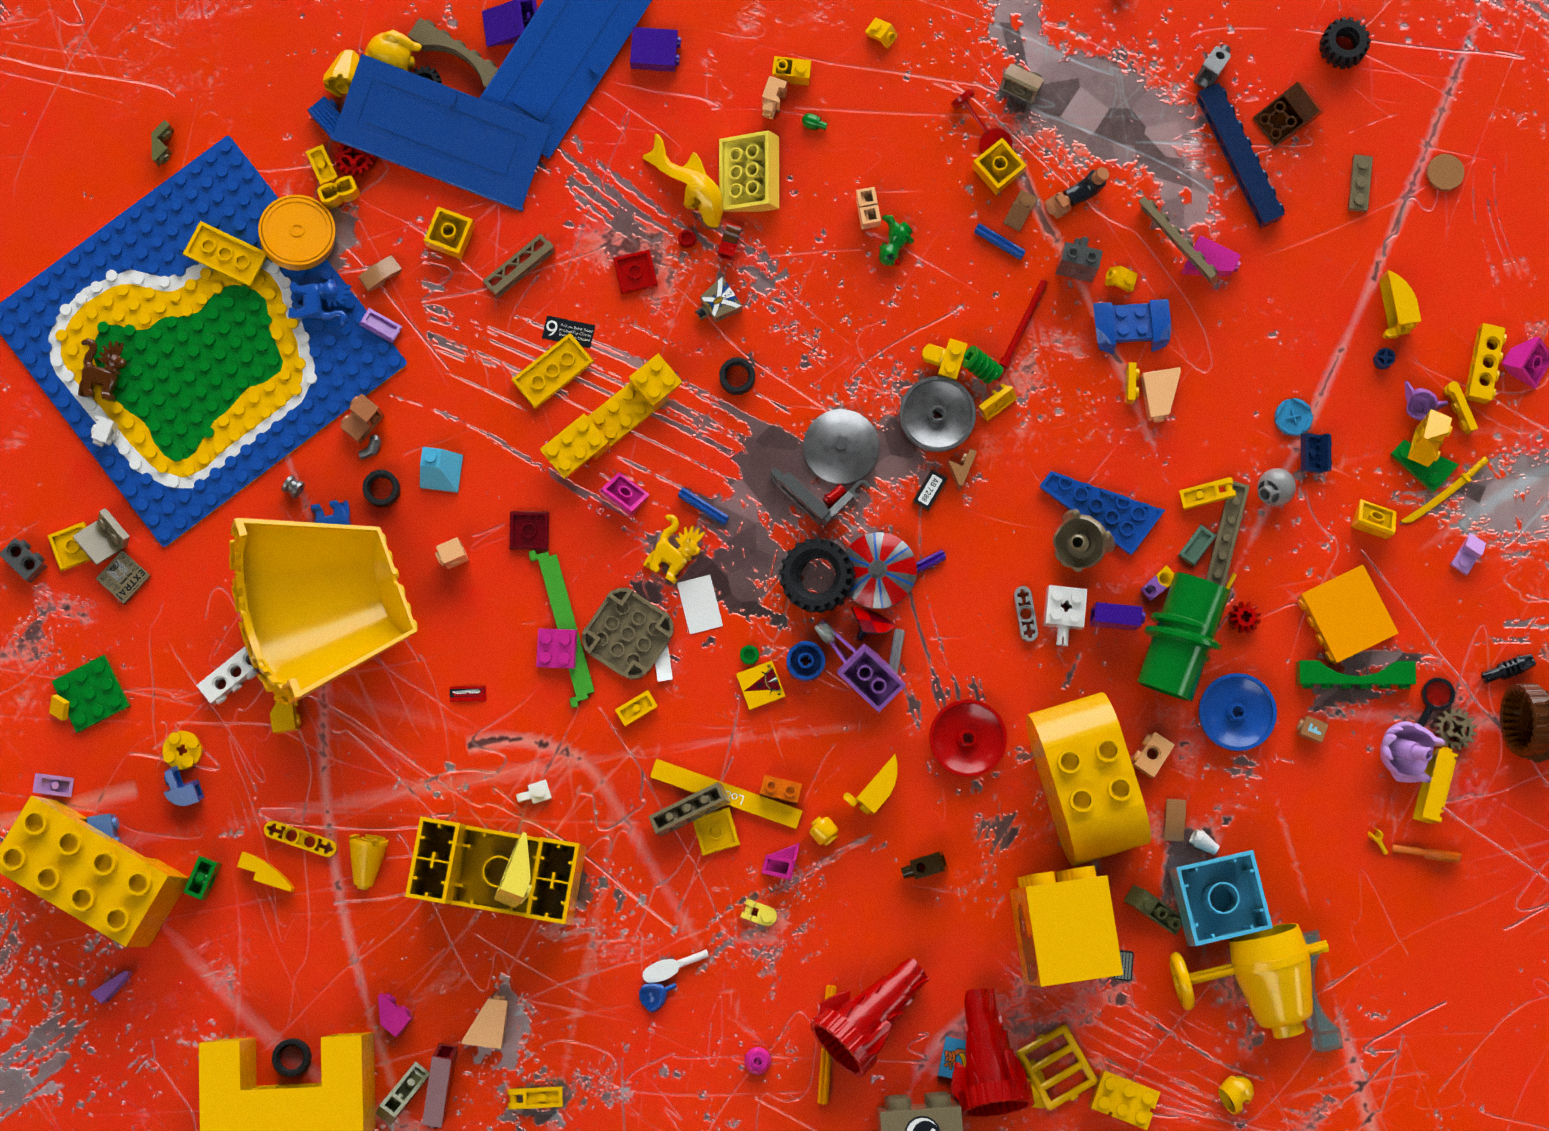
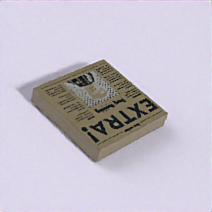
M122 550L97 576L96 580L123 604H126L151 575Z

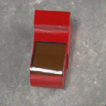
M727 223L724 236L719 245L718 257L731 261L735 260L742 226Z

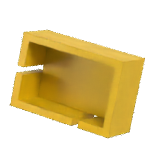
M1101 1069L1088 1107L1148 1130L1153 1115L1150 1109H1155L1161 1092Z

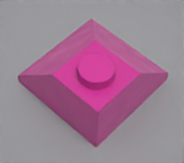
M1536 336L1511 348L1505 356L1502 365L1509 374L1536 389L1549 367V349L1541 338Z

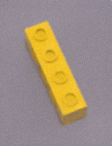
M1486 323L1478 327L1464 395L1466 400L1487 404L1494 399L1496 394L1494 385L1500 374V371L1497 370L1498 364L1501 363L1503 358L1501 349L1507 338L1505 328ZM1487 342L1493 345V350L1487 347ZM1483 360L1489 362L1490 368L1483 365ZM1480 378L1486 381V386L1480 384Z

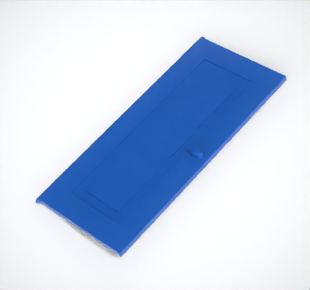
M543 0L479 99L550 125L551 129L542 151V155L549 159L652 0Z
M361 54L334 134L330 138L336 142L497 203L523 211V204L551 126Z

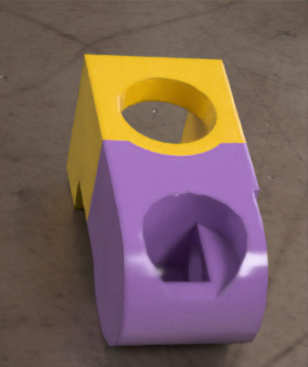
M1165 566L1140 590L1151 601L1171 585L1174 573L1168 566Z

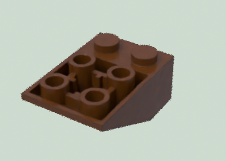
M1296 82L1256 114L1253 119L1274 147H1276L1311 123L1324 111L1301 82Z

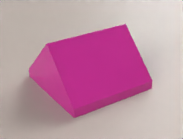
M620 472L600 490L602 497L631 518L650 495Z

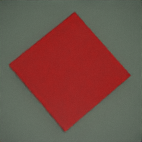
M650 249L613 257L621 295L658 287Z

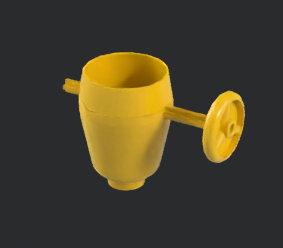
M1289 923L1273 925L1272 929L1230 938L1229 945L1232 963L1189 973L1180 953L1174 952L1170 955V968L1179 1001L1185 1010H1191L1195 1006L1192 985L1235 975L1237 983L1258 1025L1263 1028H1272L1274 1038L1281 1039L1305 1032L1303 1021L1309 1019L1313 1014L1310 956L1329 952L1327 940L1306 944L1299 924Z

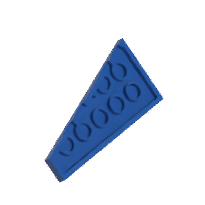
M1050 471L1039 486L1040 489L1068 510L1078 509L1080 514L1089 515L1099 521L1106 531H1110L1114 537L1115 545L1130 556L1165 511L1164 509L1135 501L1103 488L1100 489L1091 486V484L1079 482L1053 471Z

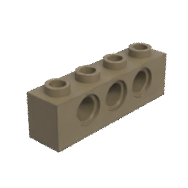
M717 782L648 817L655 833L662 837L731 802L724 786Z

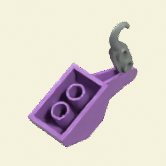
M824 619L814 627L820 638L827 644L830 643L844 664L837 670L838 675L876 711L880 712L906 686L905 682L891 666L867 645L863 644L857 650ZM835 636L854 652L850 658L847 657L835 642Z

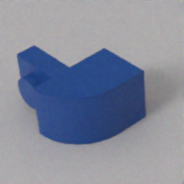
M178 766L171 767L164 772L165 783L170 787L164 792V795L171 803L178 806H187L199 802L205 797L198 779L183 783Z

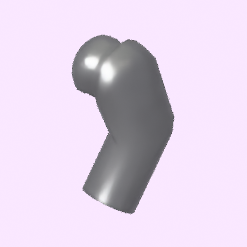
M378 435L370 436L368 447L358 451L361 460L378 454L382 444Z

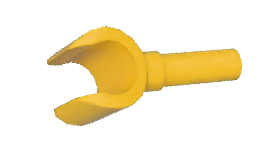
M1374 828L1376 831L1375 835L1368 832V837L1377 842L1383 854H1388L1382 841L1383 832L1377 828Z

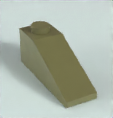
M415 1061L379 1105L375 1114L391 1126L427 1080L430 1072Z

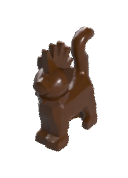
M89 338L82 340L81 344L89 346V350L85 354L83 361L84 367L82 369V380L79 385L78 396L94 398L95 392L93 388L97 385L102 386V399L116 402L113 392L121 374L120 370L126 366V360L121 358L125 344L121 343L119 346V342L115 341L113 347L112 342L109 341L108 348L103 345L105 353L99 352L102 358H98V360L106 365L104 368H100L92 363L93 357L97 353L96 342Z

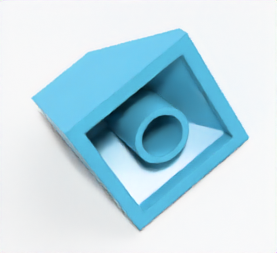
M423 447L420 462V488L458 493L463 455L444 449Z

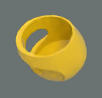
M1232 1075L1224 1080L1218 1089V1093L1226 1109L1231 1114L1236 1115L1242 1112L1243 1102L1249 1104L1252 1101L1254 1087L1245 1076Z

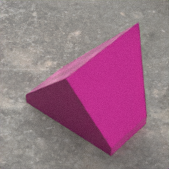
M800 843L769 855L766 854L762 873L791 880Z

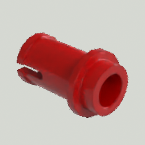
M838 484L830 493L824 494L822 500L828 507H831L847 491L841 484Z

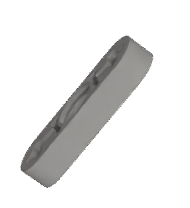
M1020 586L1013 595L1019 632L1024 641L1032 642L1038 636L1032 593L1028 587ZM1020 590L1028 594L1025 597V604L1029 602L1030 605L1019 607V604H1022V598L1017 596L1020 594ZM1022 609L1030 610L1031 617L1029 619L1021 617L1020 612ZM1033 621V624H1029L1030 631H1034V634L1031 635V638H1028V635H1024V632L1027 631V626H1022V623Z

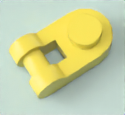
M746 898V907L744 912H741V918L764 926H770L775 923L777 914L773 908ZM753 908L759 909L757 917L751 915Z

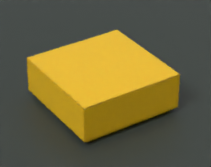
M57 694L52 695L49 713L61 721L67 720L70 702Z

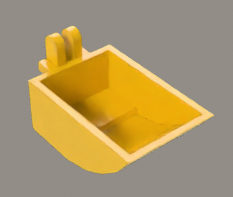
M1387 270L1379 279L1388 329L1382 336L1384 339H1395L1400 335L1411 333V330L1416 328L1421 322L1417 298L1412 288L1398 274Z
M896 755L892 756L857 798L853 797L850 793H845L843 799L853 808L859 803L860 810L866 815L869 813L873 815L887 800L895 786L897 779Z

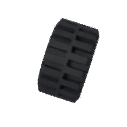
M1342 17L1340 21L1336 19L1333 23L1329 24L1319 43L1321 45L1319 50L1323 52L1321 56L1323 59H1327V64L1332 63L1334 68L1340 66V69H1345L1347 66L1349 69L1353 65L1356 66L1369 50L1371 38H1368L1370 35L1369 31H1365L1366 26H1361V21L1358 19L1355 22L1352 17H1349L1348 20H1346V17ZM1344 36L1349 38L1354 45V49H1342L1338 46L1336 37Z

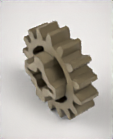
M1453 708L1449 709V714L1447 711L1441 712L1443 717H1436L1439 723L1433 724L1437 728L1433 734H1438L1439 738L1445 741L1443 747L1448 745V748L1453 750L1455 747L1457 751L1461 750V745L1463 748L1469 747L1467 742L1473 743L1474 740L1471 736L1477 735L1473 731L1477 725L1471 724L1474 718L1468 719L1469 713L1465 712L1462 714V709H1457L1456 712ZM1453 717H1458L1462 721H1456V719ZM1456 726L1458 729L1454 733L1452 730ZM1448 738H1454L1457 742H1452Z

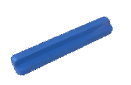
M978 224L975 228V234L1017 259L1021 260L1025 255L1026 251L984 225Z
M682 488L679 491V498L720 524L725 525L729 520L728 515L687 489Z

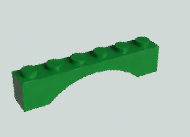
M1299 660L1295 662L1296 685H1302V689H1313L1314 686H1321V689H1333V686H1340L1341 689H1352V686H1360V689H1372V686H1379V689H1391V686H1398V689L1406 690L1410 689V686L1416 685V661H1395L1378 673L1365 676L1345 675L1328 668L1317 660Z

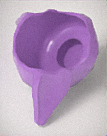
M1408 381L1404 383L1407 401L1406 412L1410 417L1418 421H1422L1431 409L1438 411L1448 404L1447 400L1438 401L1436 395L1428 389L1418 388L1415 390Z

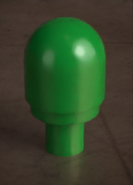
M807 113L802 118V124L806 128L811 130H818L820 128L825 131L827 129L828 123L821 121V118L817 115Z

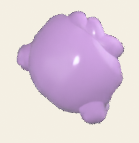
M1399 722L1392 725L1384 734L1380 745V758L1397 782L1429 783L1431 777L1424 771L1432 758L1434 747H1443L1445 741L1442 738L1436 737L1427 728L1422 727L1418 723Z

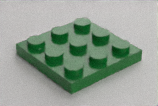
M102 655L52 681L57 694L70 702L68 716L76 733H80L131 707L106 655Z

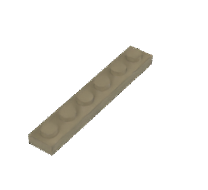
M1145 196L1141 198L1139 204L1145 214L1212 286L1218 282L1217 269L1212 264L1208 265L1205 262V256L1200 251L1196 252L1193 249L1194 245L1188 238L1184 239L1181 236L1182 232L1176 225L1172 226L1169 223L1168 216L1164 212L1160 213L1157 210L1158 207L1153 200H1148Z
M1233 481L1232 487L1236 491L1237 497L1225 499L1205 579L1225 587L1250 487Z

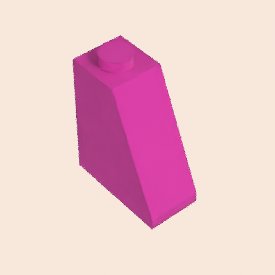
M1201 235L1193 247L1196 252L1200 251L1205 256V262L1208 265L1212 264L1217 269V276H1230L1233 271L1237 272L1241 264L1238 261L1241 256L1240 254ZM1187 259L1181 273L1186 275H1202Z

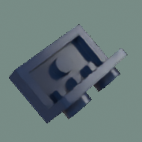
M1301 434V472L1321 474L1331 471V434Z

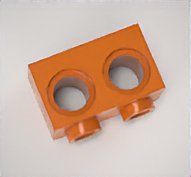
M764 775L760 795L797 804L802 784Z

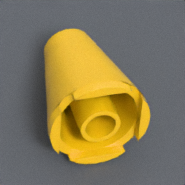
M359 834L349 836L353 884L357 885L358 889L368 890L369 887L373 886L389 840H386V838L365 834V837L359 838Z

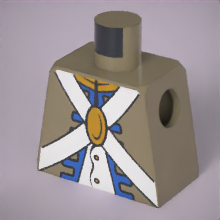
M721 277L700 296L703 306L697 309L695 313L700 320L710 315L714 322H718L741 312L743 309L742 304L725 279Z

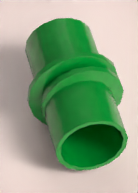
M1175 572L1162 611L1151 614L1150 619L1157 625L1145 627L1144 633L1151 638V642L1137 683L1163 694L1192 702L1205 664L1210 660L1208 656L1210 650H1221L1222 645L1214 638L1231 591L1203 578Z

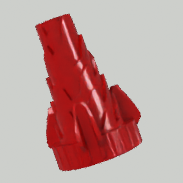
M909 958L900 963L886 977L882 975L872 986L866 988L852 999H850V991L845 989L843 992L823 1000L817 1006V1015L811 1020V1030L821 1046L839 1065L849 1073L863 1077L876 1064V1055L883 1048L888 1033L894 1028L893 1025L905 1013L903 1010L915 999V994L930 978L926 976L924 970L915 959Z
M994 988L967 990L964 1000L966 1065L964 1067L960 1062L954 1063L950 1089L951 1098L961 1106L962 1115L965 1117L1005 1115L1033 1106L1034 1098L1031 1082L1027 1081L1025 1070L1015 1056L1013 1048L1010 1049L1008 1032L1004 1030L1002 1015L997 1009Z

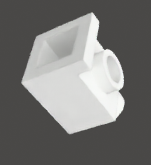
M96 415L97 424H94L91 429L92 443L101 447L104 444L111 446L118 424Z

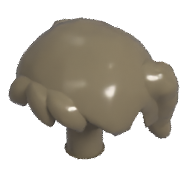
M1078 509L1069 510L1062 516L1063 523L1052 538L1057 560L1063 566L1071 567L1075 572H1081L1084 568L1095 566L1106 553L1112 552L1115 548V540L1110 531H1106L1104 526L1091 516L1080 514Z

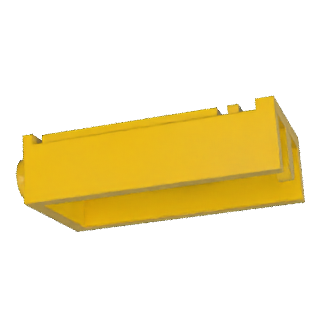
M1441 747V749L1436 748V750H1433L1432 758L1424 771L1431 777L1429 783L1421 782L1412 819L1429 824L1442 821L1440 813L1444 811L1442 808L1445 807L1457 760L1454 758L1458 757V754L1452 753V749Z

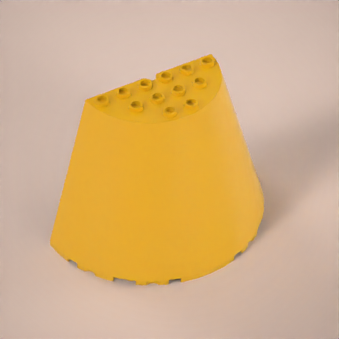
M236 518L233 520L230 534L234 536V540L229 541V568L235 572V579H232L233 586L231 588L235 602V611L240 612V618L242 617V622H238L252 666L254 669L259 668L261 674L257 675L259 680L263 683L267 692L275 694L274 700L277 703H282L283 705L295 703L417 632V622L415 619L413 620L411 605L405 598V588L397 582L399 572L394 567L392 552L387 548V539L380 527Z

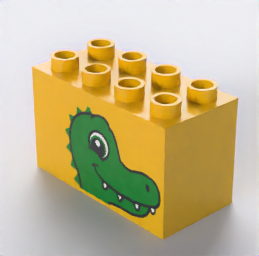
M1094 865L1056 872L1057 882L1054 871L1017 878L1019 888L1011 889L1009 892L1024 984L1043 987L1123 975L1108 875L1097 877Z

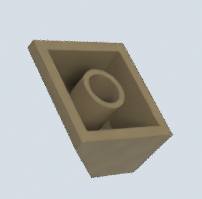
M1010 64L1003 75L1000 89L1034 104L1044 79L1036 72L1030 73L1026 71L1021 65Z

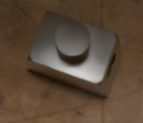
M943 851L911 860V865L901 868L904 879L913 876L915 879H920L948 870ZM920 864H924V865H925V870H924V871H920V869H919V865H920Z

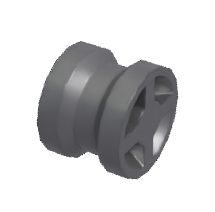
M290 475L285 480L281 490L285 493H290L291 497L296 499L303 491L305 483L296 480L295 476Z

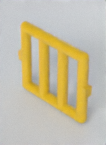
M1065 1024L1045 1035L1037 1036L1035 1041L1016 1052L1019 1061L1040 1094L1039 1096L1047 1110H1053L1068 1100L1073 1101L1078 1098V1094L1098 1082L1076 1040ZM1061 1034L1064 1035L1068 1045L1031 1066L1026 1057L1027 1054ZM1073 1051L1078 1060L1077 1063L1043 1083L1040 1082L1036 1072ZM1083 1069L1088 1080L1054 1100H1050L1045 1090Z

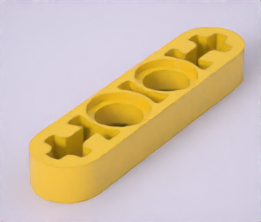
M269 821L264 826V833L269 838L321 856L333 857L338 851V846L333 840L287 824ZM274 824H276V828L279 830H283V827H286L283 831L282 839L279 838L281 836L279 833L274 832L271 835L269 827H273ZM290 830H294L297 833L296 840L292 842L287 839V833ZM312 836L315 839V845L308 848L305 845V840L307 837ZM319 843L323 845H328L329 843H331L333 851H329L328 854H326L325 849L320 847L319 851H316V849L318 848Z

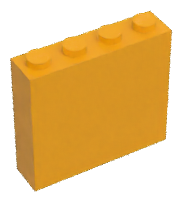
M1360 565L1298 596V604L1302 610H1305L1308 616V624L1311 628L1314 627L1317 633L1315 637L1318 643L1323 645L1326 659L1333 665L1399 633L1364 565Z

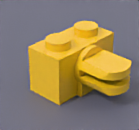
M951 338L946 349L928 344L923 349L922 359L940 368L938 376L956 381L968 344Z

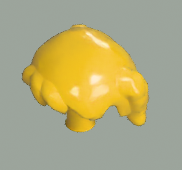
M391 30L374 36L366 47L365 55L403 70L411 71L415 66V60L411 56V52L420 51L422 45L413 42L410 38L396 30Z

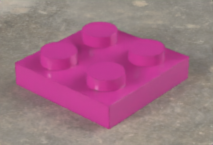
M538 628L536 667L576 669L578 630Z

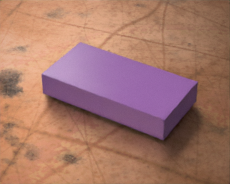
M370 308L359 324L392 344L402 329L401 325Z

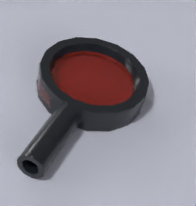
M1433 678L1423 685L1421 699L1426 708L1417 723L1424 727L1433 710H1444L1454 702L1455 689L1448 680Z

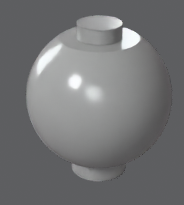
M1281 468L1267 470L1258 480V496L1268 505H1285L1295 495V479L1288 471Z

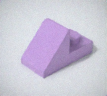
M1469 533L1451 561L1450 566L1467 575L1476 560L1483 555L1486 543Z
M35 773L32 793L71 797L74 778Z

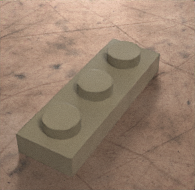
M1354 154L1352 158L1348 200L1349 211L1365 213L1368 211L1372 156Z

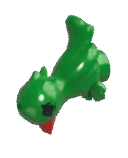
M883 215L882 219L889 226V243L886 245V243L882 242L880 246V262L885 266H901L899 251L907 242L913 244L914 239L911 237L913 231L906 222L903 221L899 224L892 215Z

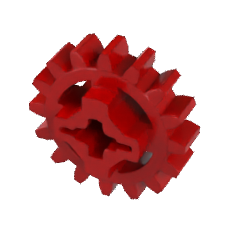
M342 143L341 147L335 148L339 152L334 154L335 159H338L335 163L337 166H340L339 170L341 172L345 171L346 176H349L350 173H352L353 177H356L357 173L364 176L363 171L370 172L368 167L374 166L371 160L376 159V156ZM343 161L349 162L351 166H347Z

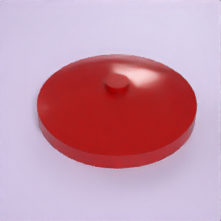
M958 700L945 706L934 718L929 732V745L935 760L943 769L960 777H976L989 772L1000 762L1007 746V731L1002 718L991 706L978 700Z

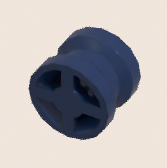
M1389 348L1380 349L1373 357L1374 365L1381 370L1389 368L1395 361V354Z

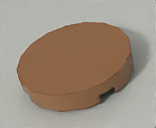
M1441 154L1429 162L1426 168V177L1433 188L1448 192L1461 184L1464 178V167L1457 157L1451 154Z

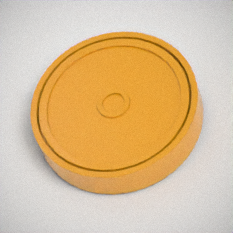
M287 195L278 198L267 206L259 220L258 233L261 248L273 263L282 268L295 271L314 268L324 262L333 250L336 238L333 217L321 202L312 197Z

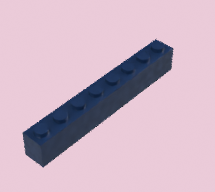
M1217 83L1199 91L1196 100L1260 228L1281 220L1285 215L1284 207L1276 198L1275 188L1270 186L1268 182L1267 172L1259 164V156L1251 148L1250 138L1245 136L1243 132L1242 122L1237 120L1235 116L1234 106L1229 104L1227 100L1226 90Z

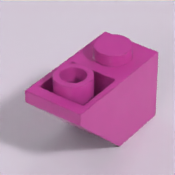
M387 992L386 995L380 993L378 996L380 1025L392 1035L398 1037L414 1018L410 1015L412 1012L406 1006L402 1005L400 1007L396 1004L395 1001L397 999Z

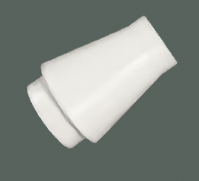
M1196 829L1190 836L1189 842L1192 844V847L1209 852L1212 855L1216 854L1219 849V845L1203 830Z

